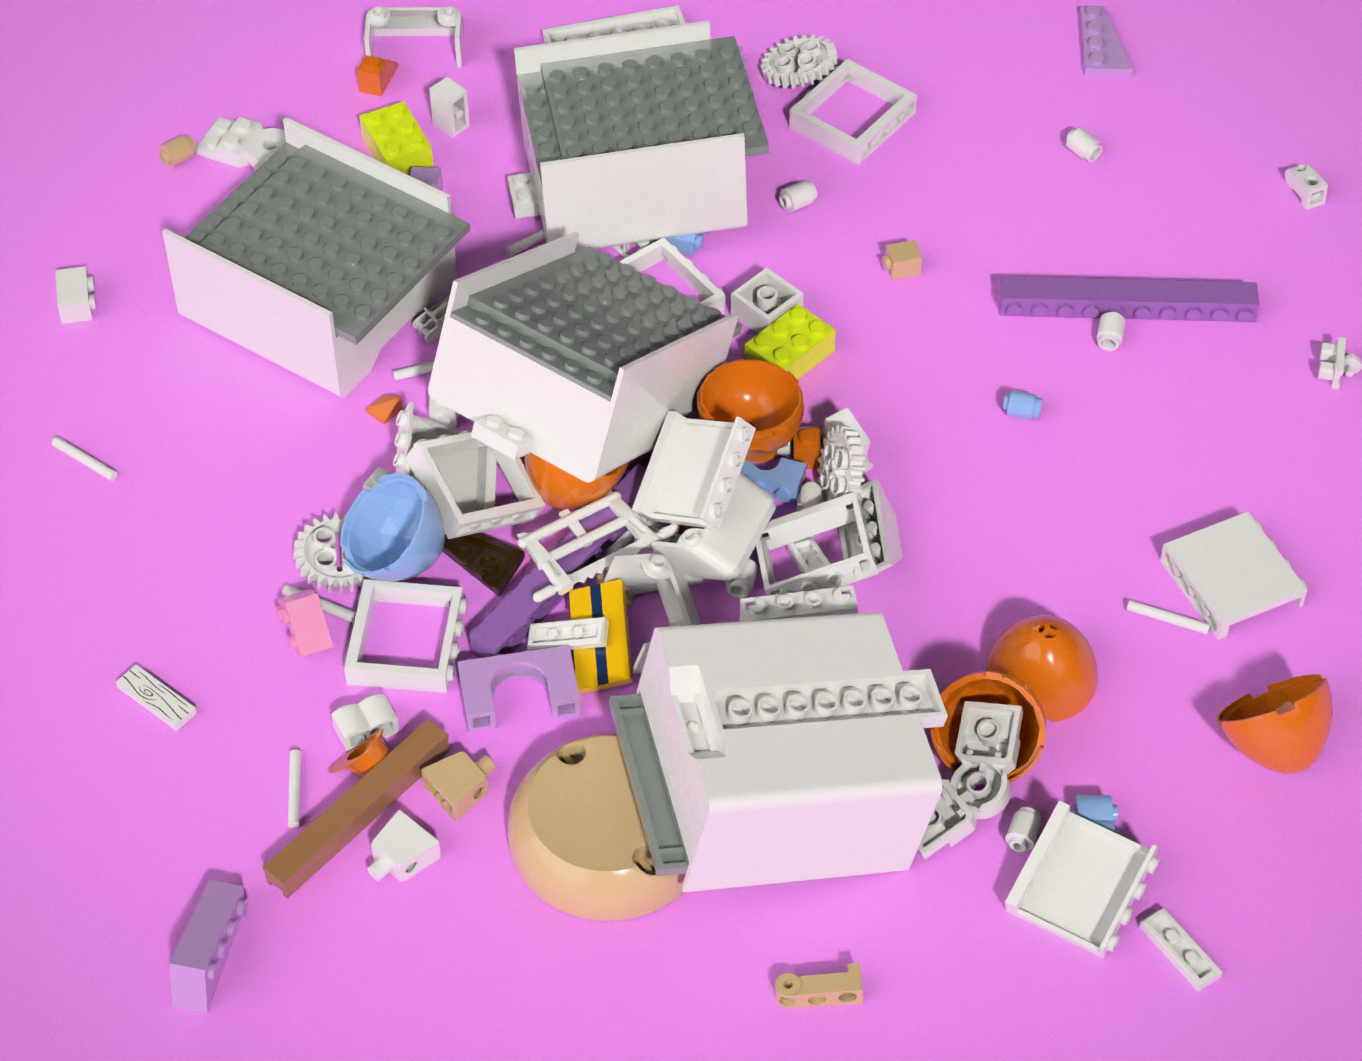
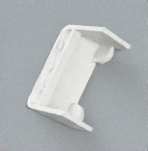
M375 7L367 12L364 36L366 55L373 56L375 36H455L457 67H462L464 19L458 9L453 7Z
M740 473L720 530L692 528L686 530L680 536L677 543L653 540L651 546L655 553L665 556L682 575L721 581L733 580L741 574L776 509V504L771 494Z
M657 553L614 556L603 583L622 579L625 586L656 583L670 622L668 627L702 624L686 579L665 556ZM650 643L643 644L632 668L633 674L642 673Z

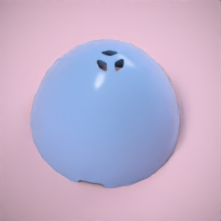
M392 473L380 477L378 484L370 490L364 489L358 495L345 517L340 538V546L344 549L346 556L345 564L352 571L362 576L383 581H399L425 572L439 559L445 541V529L441 511L429 491L415 478L407 474Z

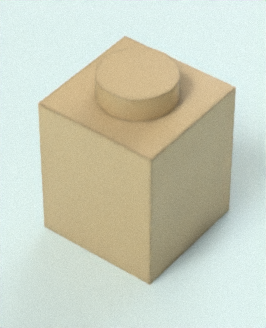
M915 240L886 245L885 256H882V265L885 271L888 270L891 280L921 275L922 256Z

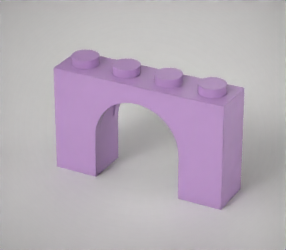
M569 645L457 661L468 732L496 728L493 695L502 684L513 679H530L543 686L549 697L553 720L581 716L580 696Z

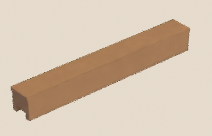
M429 719L422 723L262 867L265 872L266 882L269 885L274 884L283 891V896L288 899L422 777L421 769L440 761L449 752V734Z

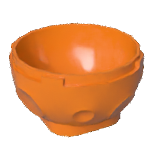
M736 360L721 364L713 368V371L707 375L697 392V408L700 420L734 423L736 417H740L756 428L745 461L767 462L772 460L776 456L777 451L791 441L804 416L803 392L799 386V381L790 371L787 372L778 365L762 360Z

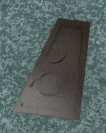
M477 533L448 539L445 534L442 552L499 597L525 559V551Z

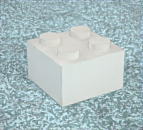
M766 267L731 293V314H739L738 320L758 334L795 305L799 304L803 307L804 293Z

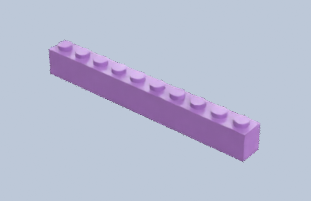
M1001 276L999 291L1000 316L1101 318L1105 313L1117 312L1125 319L1256 322L1259 309L1257 282Z
M640 463L632 470L627 471L622 480L612 490V492H620L622 495L621 499L631 509L647 467ZM608 506L584 518L582 521L580 520L579 523L588 533L618 517ZM624 526L592 542L591 545L585 548L582 547L556 560V562L567 575L572 574L604 558L608 554L607 549L627 528ZM571 531L566 537L558 541L554 549L577 537ZM538 567L532 572L526 573L522 582L515 589H511L506 594L504 600L497 607H493L479 625H475L469 634L470 652L479 658L491 657L497 654H511L529 635L530 624L541 623L569 592L564 595H559L556 592L555 595L542 602H535L533 594L549 585L552 586V583L543 570H538ZM580 582L574 584V585H573V589H574Z

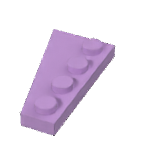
M1095 5L1081 6L1080 21L1084 75L1132 77L1133 68L1105 7Z

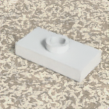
M813 537L787 544V551L802 574L831 564Z

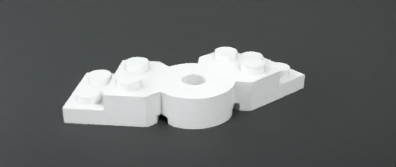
M240 116L235 122L219 117L196 146V153L199 156L238 168L248 166L250 163L256 171L286 143L285 131L279 128L263 129L260 122Z
M973 701L964 702L955 748V755L961 766L953 774L951 782L942 779L941 795L918 847V851L924 859H927L946 844H949L950 847L954 846L975 831L977 819L991 818L999 814L1008 804L1011 796V785L1007 774L1016 769L1020 747L1019 732L1023 716L1022 706ZM978 785H986L985 788L980 791L974 790Z

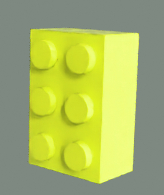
M404 101L359 115L361 136L375 160L409 176L412 167L434 168L432 146Z
M797 304L745 343L744 360H762L778 365L785 371H790L798 380L835 351L836 330Z

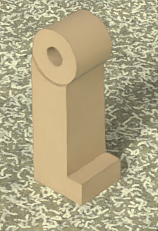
M860 963L848 964V972L799 977L792 973L781 974L775 981L776 1001L784 1008L863 1004Z

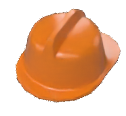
M384 729L376 730L362 744L338 759L329 768L328 772L332 774L346 767L359 776L366 775L391 752L381 738Z

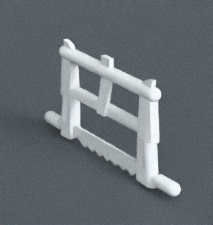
M610 491L604 497L572 513L568 508L559 512L560 519L534 532L517 534V538H519L518 546L526 548L536 563L538 570H543L552 583V586L549 585L535 592L533 600L535 602H542L555 595L556 592L559 595H564L573 589L574 584L578 582L585 583L588 577L594 578L596 573L602 574L605 569H609L614 556L636 555L643 549H646V551L652 550L651 543L653 540L663 542L666 538L679 532V525L670 524L654 533L640 520L641 516L632 511L621 499L622 495L618 491ZM608 506L618 517L588 533L579 523L580 520ZM624 526L637 539L636 542L569 575L556 562V560L582 547L585 548L591 545L592 542ZM566 527H569L577 537L550 552H547L538 542Z

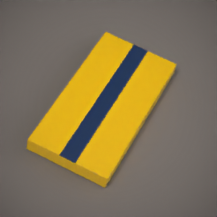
M618 579L570 590L571 620L606 617L609 620L606 647L573 650L575 676L579 694L633 683L625 583L623 580Z

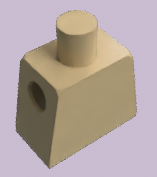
M458 752L421 769L423 786L456 822L487 795L489 790L486 775L494 771L495 766L487 755L473 762L465 752Z

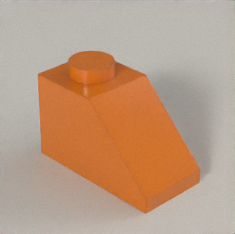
M365 55L357 69L359 92L382 96L399 66L398 62Z
M799 426L792 438V458L794 461L806 463L807 470L818 469L820 467L818 458L821 456L819 427Z

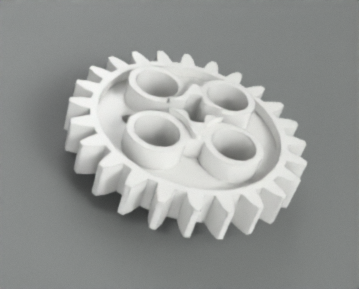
M804 34L800 39L794 36L791 41L785 39L784 44L776 43L777 48L770 47V53H765V58L761 59V69L765 80H768L769 84L774 83L775 87L782 84L783 89L789 85H792V89H795L800 84L803 88L805 83L809 82L813 85L815 79L823 80L822 75H830L829 70H834V65L838 63V55L834 43H830V39L824 40L823 36L816 39L815 34L807 38L806 34Z
M836 425V427H832L831 432H827V439H823L824 448L820 449L822 456L818 458L820 467L817 469V472L820 473V477L817 483H820L824 502L852 492H856L859 499L858 492L863 491L861 482L865 481L862 472L866 470V467L863 466L866 456H862L864 446H860L862 438L858 437V431H854V427ZM853 503L846 505L847 509L854 507Z
M334 513L331 520L326 515H323V522H319L314 518L313 527L305 524L304 532H298V540L294 542L293 559H295V567L300 569V576L308 575V584L317 581V589H321L324 585L328 586L327 590L329 593L333 587H337L339 593L343 592V587H348L353 592L354 584L362 588L364 579L372 580L352 571L345 564L346 556L341 546L342 571H337L335 534H338L341 538V530L347 514H345L343 519H339L337 513Z

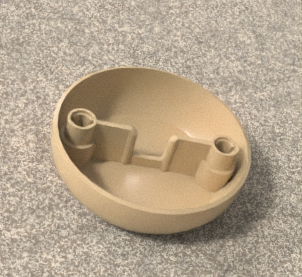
M617 734L591 735L563 744L540 759L524 776L511 802L508 818V840L511 856L519 875L531 891L543 901L573 916L599 921H618L650 914L667 906L684 893L682 885L686 874L656 875Z

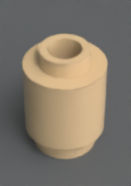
M180 135L160 146L161 152H159V157L164 165H169L173 168L192 158L193 154L197 152V147L189 135Z

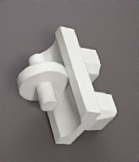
M1338 337L1337 344L1322 343L1320 360L1332 361L1333 363L1321 361L1318 378L1332 380L1331 388L1339 389L1340 377L1343 373L1351 377L1362 369V361L1354 353H1348L1345 356L1346 338Z

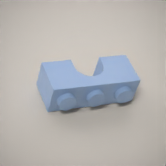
M781 457L779 464L775 468L762 470L755 466V462L744 461L740 473L771 494L773 499L797 504L798 494L806 482L807 464Z

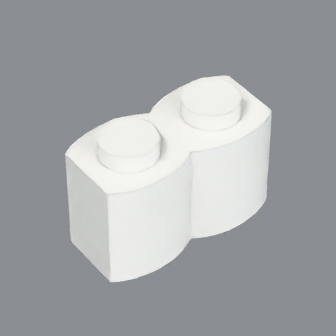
M385 694L367 696L358 704L343 705L332 713L333 727L346 751H350L362 744L380 728L384 729L381 735L382 739L388 738L399 731L398 718Z

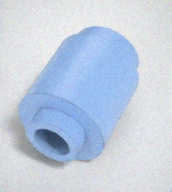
M1012 390L1010 395L1005 394L1003 410H1007V416L1032 420V418L1039 419L1043 398L1036 397L1037 394Z

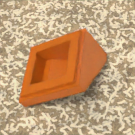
M384 394L367 407L365 411L381 423L386 424L403 410L402 399L398 396Z

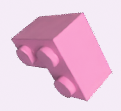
M308 589L278 599L280 606L276 607V612L280 623L283 622L284 625L290 628L291 635L287 636L292 652L297 651L300 657H304L333 647L318 593Z

